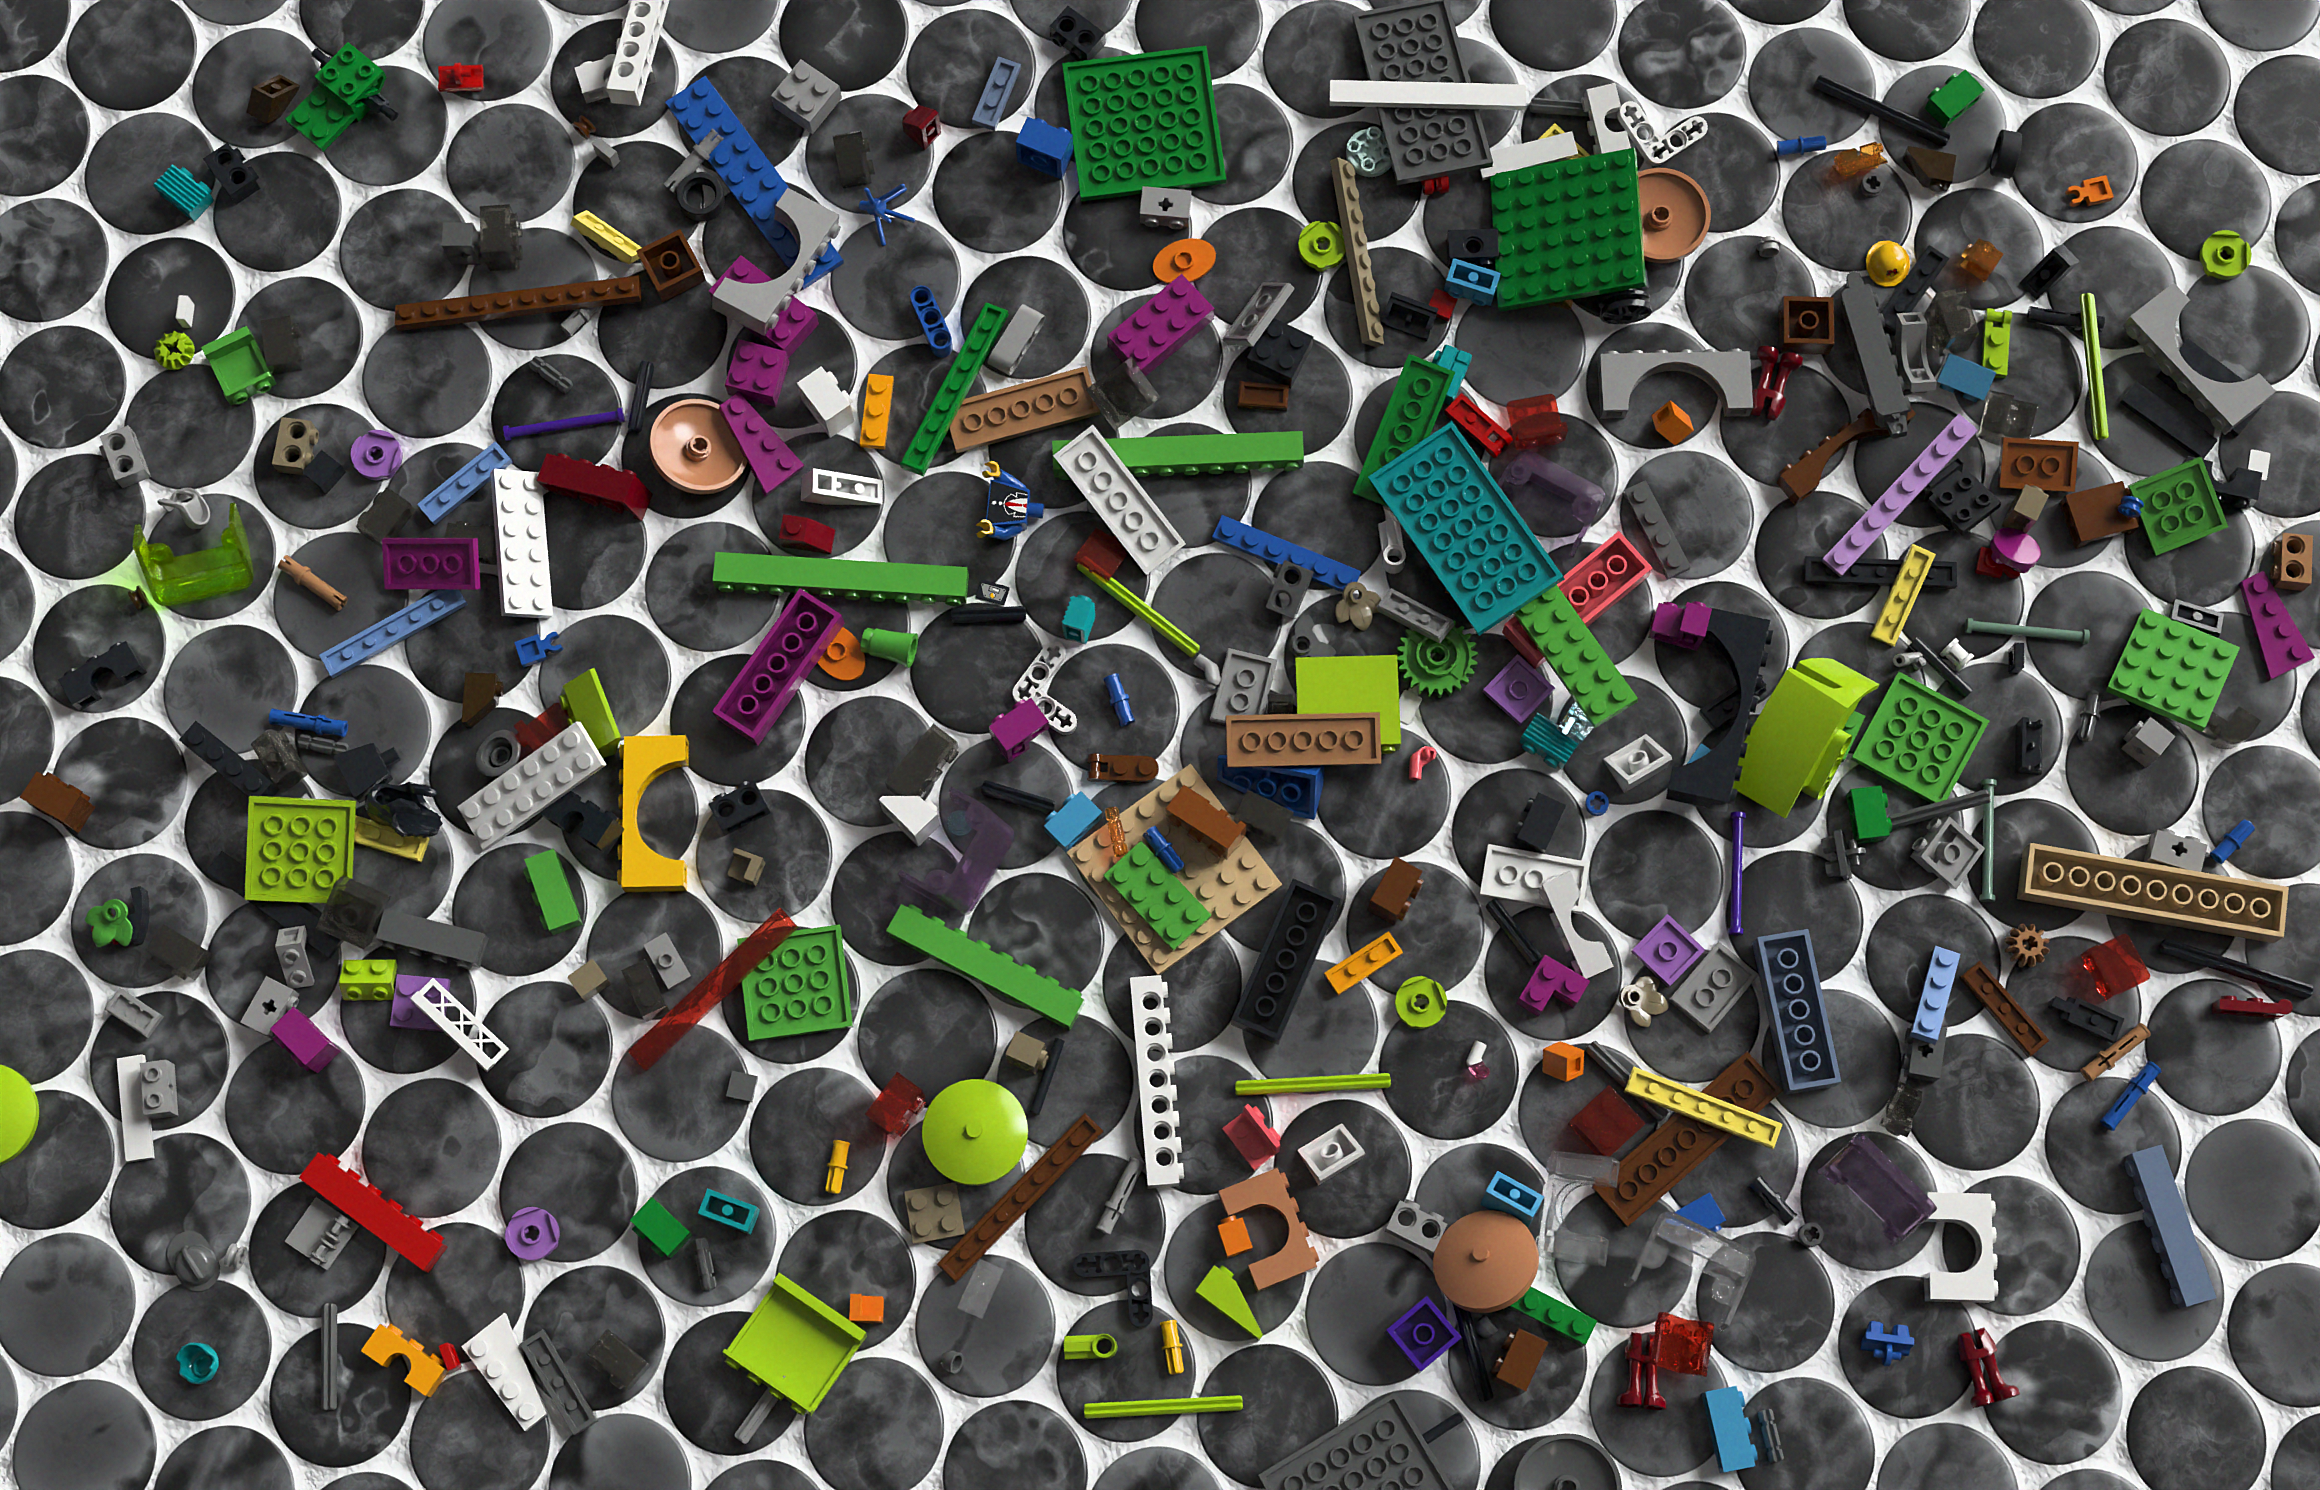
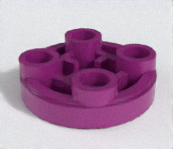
M2001 528L1997 530L1990 541V547L1993 552L1991 554L1992 560L1998 564L2004 563L2023 574L2028 573L2029 569L2036 565L2041 556V550L2037 542L2027 533L2015 528Z

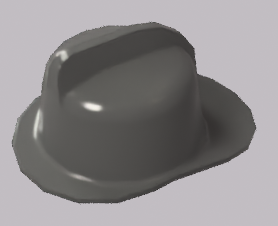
M194 1231L182 1232L171 1240L167 1250V1258L179 1281L185 1288L192 1291H204L211 1288L217 1282L220 1275V1264L207 1240L201 1234Z

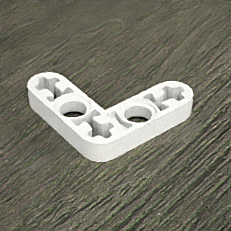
M1633 101L1625 102L1617 112L1619 122L1625 131L1627 130V134L1645 161L1651 166L1663 164L1701 139L1708 130L1706 121L1699 116H1694L1660 138L1637 103ZM1626 109H1627L1628 111H1630V110H1633V111H1634V114L1632 115V117H1631V116L1626 117V116L1624 115V113L1626 112ZM1639 119L1641 122L1638 123L1634 128H1632L1631 125L1634 123V121L1636 123ZM1693 125L1700 126L1698 132L1695 131L1687 137L1686 132L1689 131L1693 127ZM1645 128L1649 133L1648 139L1641 140L1637 136V129ZM1673 135L1679 136L1682 140L1681 147L1672 146L1670 137ZM1663 146H1665L1666 150L1659 156V158L1652 157L1651 154L1654 151H1658Z
M1050 642L1044 646L1015 685L1013 698L1016 703L1022 700L1018 691H1025L1029 683L1026 680L1028 679L1033 684L1029 689V698H1032L1037 706L1042 702H1048L1052 705L1051 712L1046 715L1044 714L1049 721V727L1062 735H1069L1077 727L1075 714L1042 691L1065 660V649L1062 644ZM1056 649H1058V654L1060 657L1052 658V660L1050 661V666L1053 668L1050 669L1049 666L1046 664L1050 657L1048 651L1051 650L1054 652ZM1036 668L1044 669L1047 673L1046 677L1042 680L1034 679L1032 677L1033 670ZM1057 709L1060 710L1058 712V716L1064 720L1067 719V717L1070 718V727L1066 725L1064 726V728H1062L1061 721L1056 717L1054 718V721H1051V719L1055 716Z

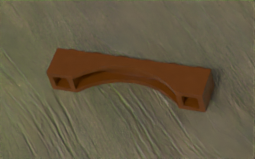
M1870 408L1863 410L1857 416L1858 420L1854 423L1847 422L1838 429L1839 433L1833 438L1830 435L1824 438L1818 444V449L1813 452L1810 449L1802 454L1797 464L1793 466L1790 463L1779 472L1780 477L1777 484L1795 506L1815 492L1826 463L1841 448L1866 437L1890 436L1886 427L1881 428L1875 425ZM1912 408L1911 412H1908L1907 414V425L1910 424L1916 416V413Z

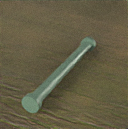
M1966 618L1965 633L1978 631L2080 641L2081 644L2085 645L2088 644L2090 638V631L2087 629L2071 631L1973 621V618Z
M1983 779L1981 780V786L1983 790L1989 791L1991 802L1983 805V847L1985 849L1982 861V894L1979 895V901L1994 902L1993 825L1994 787L1997 786V780Z

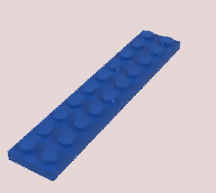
M704 76L665 101V104L694 144L699 145L711 129H714L724 139L709 154L710 158L707 161L789 270L798 258V245L791 232L774 219L775 205L789 187L707 77ZM830 241L824 256L817 258L813 272L810 275L806 274L804 277L803 290L844 263L842 257Z

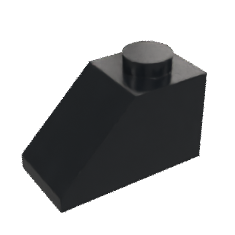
M2062 244L2053 248L2020 284L2038 300L2060 282L2080 261Z

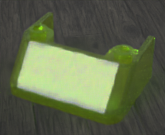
M235 502L230 503L229 527L225 528L221 533L223 546L174 557L171 548L164 543L148 545L140 524L135 525L132 546L152 597L157 604L171 606L251 586L254 580V571L247 534Z

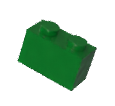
M1966 69L1959 75L1957 73L1951 75L1942 89L1937 87L1927 97L1929 101L1925 109L1944 129L1975 105L1985 92V89Z
M1882 786L1850 789L1846 794L1853 840H1856L1857 844L1885 841L1890 836V833H1892V822L1886 815L1885 808L1888 807V799L1886 793L1882 792Z
M653 1197L630 1219L635 1225L632 1230L642 1240L647 1236L654 1243L651 1248L660 1257L666 1254L672 1258L693 1236Z

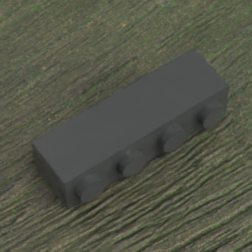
M384 909L376 934V939L382 943L381 947L392 951H397L398 947L407 949V954L416 957H422V954L431 955L432 960L440 963H447V960L457 962L456 966L471 970L472 966L480 968L489 940L481 932L389 909Z

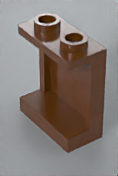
M2123 481L2065 495L2060 501L2059 505L2075 549L2085 547L2088 542L2123 533L2130 535L2138 529L2139 517H2128L2118 511L2119 505L2122 504L2121 498L2123 496H2131L2129 489L2125 488Z

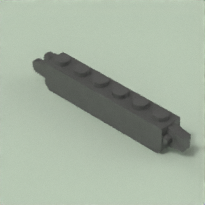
M1855 271L1849 272L1846 276V289L1841 294L1840 309L1875 425L1881 428L1886 427L1892 439L1907 436L1906 421L1908 412H1911L1909 398H1904L1902 392L1904 391V382L1902 376H1898L1896 372L1898 369L1896 356L1890 353L1891 340L1889 334H1885L1883 330L1885 328L1883 314H1878L1877 307L1879 303L1876 292L1872 293L1870 284L1864 285L1860 273Z

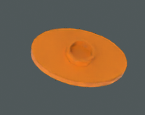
M1190 238L1173 242L1163 248L1155 257L1153 263L1154 275L1166 284H1170L1181 274L1190 283L1206 275L1213 267L1216 259L1215 249L1210 243L1201 239Z
M842 627L817 663L830 676L841 681H853L863 674L866 660L864 652L860 650L861 645L850 631Z

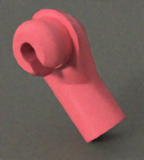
M1424 746L1410 756V780H1421L1422 767L1436 757V750L1433 747Z

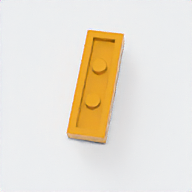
M868 375L860 447L885 450L894 384L893 376Z
M1388 931L1326 971L1324 976L1339 996L1401 956L1403 951Z

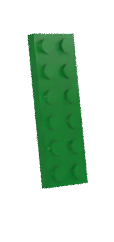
M1408 354L1352 494L1389 508L1370 482L1368 476L1430 436L1454 378V371Z

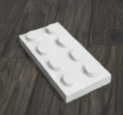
M1488 844L1479 896L1552 909L1549 903L1544 904L1540 896L1539 890L1543 889L1540 883L1571 871L1581 893L1571 912L1581 914L1590 862Z

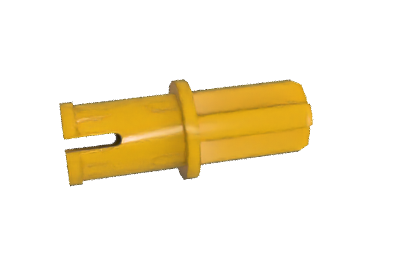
M834 1140L830 1163H827L829 1170L825 1191L839 1194L841 1192L844 1171L848 1169L845 1165L850 1143Z
M1177 1320L1160 1322L1164 1342L1162 1350H1165L1168 1373L1170 1375L1181 1374L1184 1371L1180 1349L1183 1345L1179 1343Z

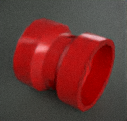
M1448 176L1422 181V185L1425 187L1423 189L1424 195H1431L1436 191L1449 193Z

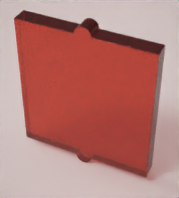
M1095 528L1073 560L1088 568L1090 573L1094 572L1109 581L1129 553L1121 542L1116 540L1115 536L1111 537Z

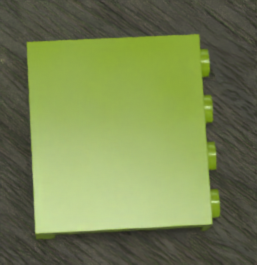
M1397 655L1295 658L1297 714L1380 712L1381 754L1395 753V750H1400L1401 728Z
M778 1273L773 1280L771 1289L728 1349L723 1350V1355L726 1357L724 1362L736 1371L739 1368L748 1373L746 1377L756 1385L760 1386L763 1383L770 1388L768 1392L776 1399L782 1401L785 1398L791 1402L790 1408L801 1416H804L805 1413L812 1416L866 1339L867 1333L784 1275Z

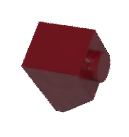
M918 105L914 110H909L903 117V132L924 150L941 134L939 113L934 109Z
M783 514L779 540L784 548L832 554L836 530L810 518Z

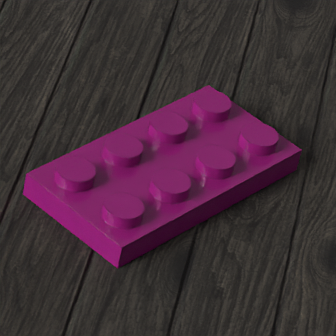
M478 538L382 539L385 589H480Z

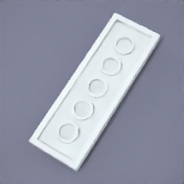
M1094 425L1090 426L1053 455L1146 575L1186 545Z
M493 469L490 472L501 616L547 619L553 616L543 489L536 481L539 472Z
M575 722L457 807L482 849L488 850L606 766V763L581 722Z

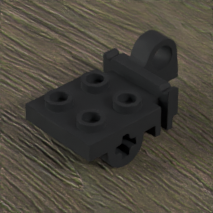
M1957 458L1940 471L1919 495L1922 496L1921 500L1923 502L1928 500L1927 506L1929 508L1933 507L1936 510L1939 521L1946 529L1950 531L1956 529L1963 536L2000 508L2001 501L1967 469L1962 472L1963 461Z

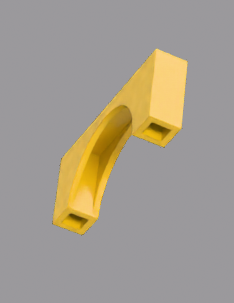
M686 735L624 736V744H620L619 747L620 760H624L623 769L619 770V783L623 785V794H619V809H623V819H619L618 823L624 828V831L622 832V844H618V859L622 860V869H618L617 872L618 885H621L625 892L687 891V864L684 860L663 857L651 850L643 842L637 826V809L644 791L654 779L671 769L689 766V741Z

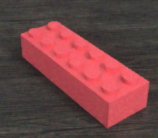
M1618 531L1565 574V580L1558 583L1557 586L1588 627L1648 578L1652 567L1622 533ZM1515 616L1505 623L1502 633L1536 670L1546 659Z

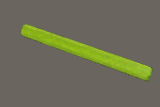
M2086 293L2080 295L2079 300L2094 439L2102 440L2108 438L2109 433L2095 298L2093 294Z
M1084 557L1080 560L1077 568L1084 575L1187 655L1194 657L1198 653L1200 646L1088 558Z
M1389 1073L1242 1080L1236 1081L1235 1093L1241 1096L1389 1088L1391 1078Z
M1237 1395L1088 1403L1084 1405V1417L1089 1419L1238 1411L1243 1408L1242 1396Z

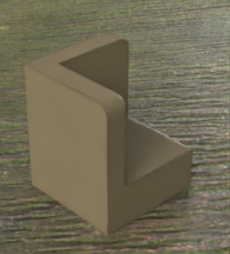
M734 848L732 852L734 859L729 868L728 876L756 887L765 866L764 859Z
M593 959L568 976L569 981L585 1002L611 984Z

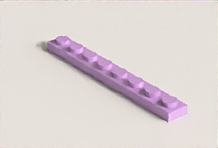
M1958 414L1828 552L1822 561L1838 576L1842 577L1978 430Z

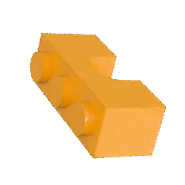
M390 1323L388 1327L379 1324L361 1351L385 1367H389L396 1357L406 1355L410 1359L411 1370L404 1381L423 1395L431 1397L449 1372L444 1367V1360L434 1353L431 1357L422 1351L425 1347L411 1338L408 1342L402 1338L403 1331Z

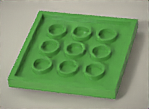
M2143 607L2106 692L2203 732L2240 647Z
M1898 672L1850 759L1931 804L1948 799L1989 720Z
M840 924L737 939L750 1042L853 1028Z

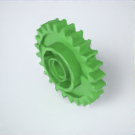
M1455 620L1453 628L1440 644L1415 630L1407 629L1405 632L1407 638L1401 637L1400 643L1403 646L1397 647V653L1401 654V656L1397 657V662L1402 665L1399 667L1398 672L1406 673L1403 681L1411 680V689L1415 686L1419 687L1418 694L1427 690L1428 697H1431L1433 692H1437L1438 697L1441 698L1443 691H1446L1451 696L1452 688L1460 692V683L1464 685L1469 683L1466 676H1474L1475 672L1471 668H1476L1478 662L1472 659L1478 656V652L1472 651V649L1475 648L1476 643L1468 642L1471 633L1462 634L1464 626L1458 629L1455 628ZM1432 653H1440L1444 659L1436 662L1432 660L1430 655Z

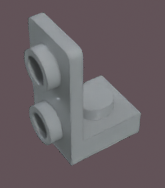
M305 925L280 929L275 945L287 986L291 989L312 986L314 984L313 974L304 949L307 938Z

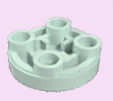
M1372 126L1358 131L1348 141L1346 159L1353 165L1355 172L1359 175L1376 177L1385 173L1392 166L1383 132L1378 127Z

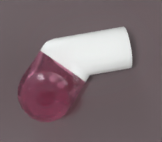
M1475 1041L1466 1064L1472 1076L1482 1080L1486 1079L1490 1074L1489 1067H1486L1482 1060L1487 1045Z

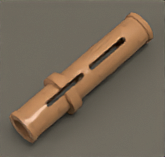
M288 555L283 557L286 560L285 562L282 559L280 560L278 569L294 578L296 584L305 586L337 611L342 609L340 605H346L348 598L311 573L309 567L301 566Z
M2139 1023L2108 1049L2098 1052L2094 1060L2080 1069L2081 1074L2088 1082H2093L2095 1078L2107 1069H2113L2118 1060L2132 1051L2143 1040L2150 1037V1031L2144 1024ZM2130 1039H2133V1041H2131L2128 1045L2119 1050V1048L2123 1046L2126 1042H2128ZM2112 1055V1057L2108 1059L2105 1063H2103L2101 1066H2098L2107 1057Z

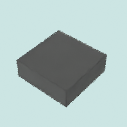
M732 1071L726 1097L753 1103L758 1076Z

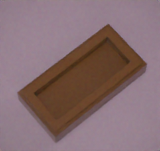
M1239 381L1237 408L1287 411L1289 385Z

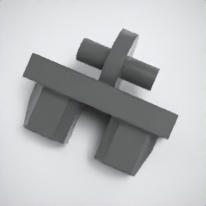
M1842 830L1833 831L1834 835L1821 839L1824 854L1837 852L1838 856L1836 861L1825 862L1827 876L1842 877L1844 880L1852 879L1849 858L1852 859L1853 866H1859V857L1865 855L1866 850L1865 848H1857L1856 840H1849L1850 849H1847L1846 837Z

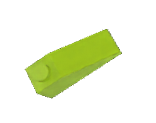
M1214 1265L1196 1289L1195 1294L1260 1341L1263 1334L1239 1286L1232 1279L1234 1274L1222 1265L1220 1268Z

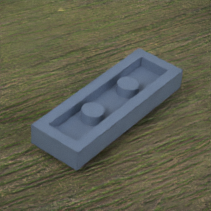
M998 56L972 118V124L993 131L996 130L1021 70V64Z

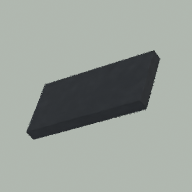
M2189 338L2179 348V352L2185 362L2203 377L2223 383L2245 381ZM2161 370L2156 377L2194 405V401L2187 394L2182 393L2177 387V383ZM2260 408L2229 432L2237 437Z

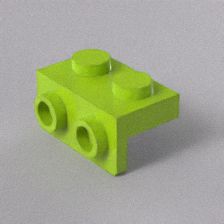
M344 960L339 980L343 1000H394L395 991L393 985L397 971L396 960Z

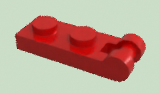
M1463 393L1445 409L1444 414L1484 447L1493 458H1496L1501 453V449L1504 446H1508L1513 441L1509 433ZM1492 434L1498 438L1494 443L1489 439Z

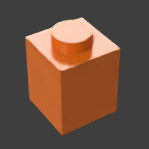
M1233 1215L1220 1220L1221 1225L1217 1226V1230L1227 1259L1252 1251L1253 1247L1243 1217L1236 1219V1216Z

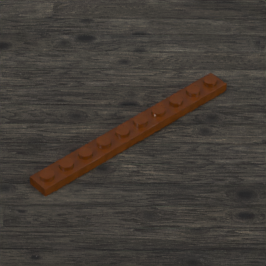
M638 275L395 305V327L397 331L641 302V280Z

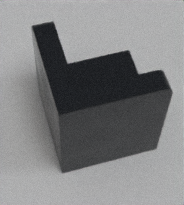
M323 450L303 470V474L318 485L325 494L346 473L341 464Z

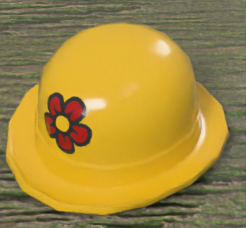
M1880 241L1869 249L1866 256V270L1876 284L1883 287H1894L1903 282L1908 275L1910 268L1909 255L1898 243Z

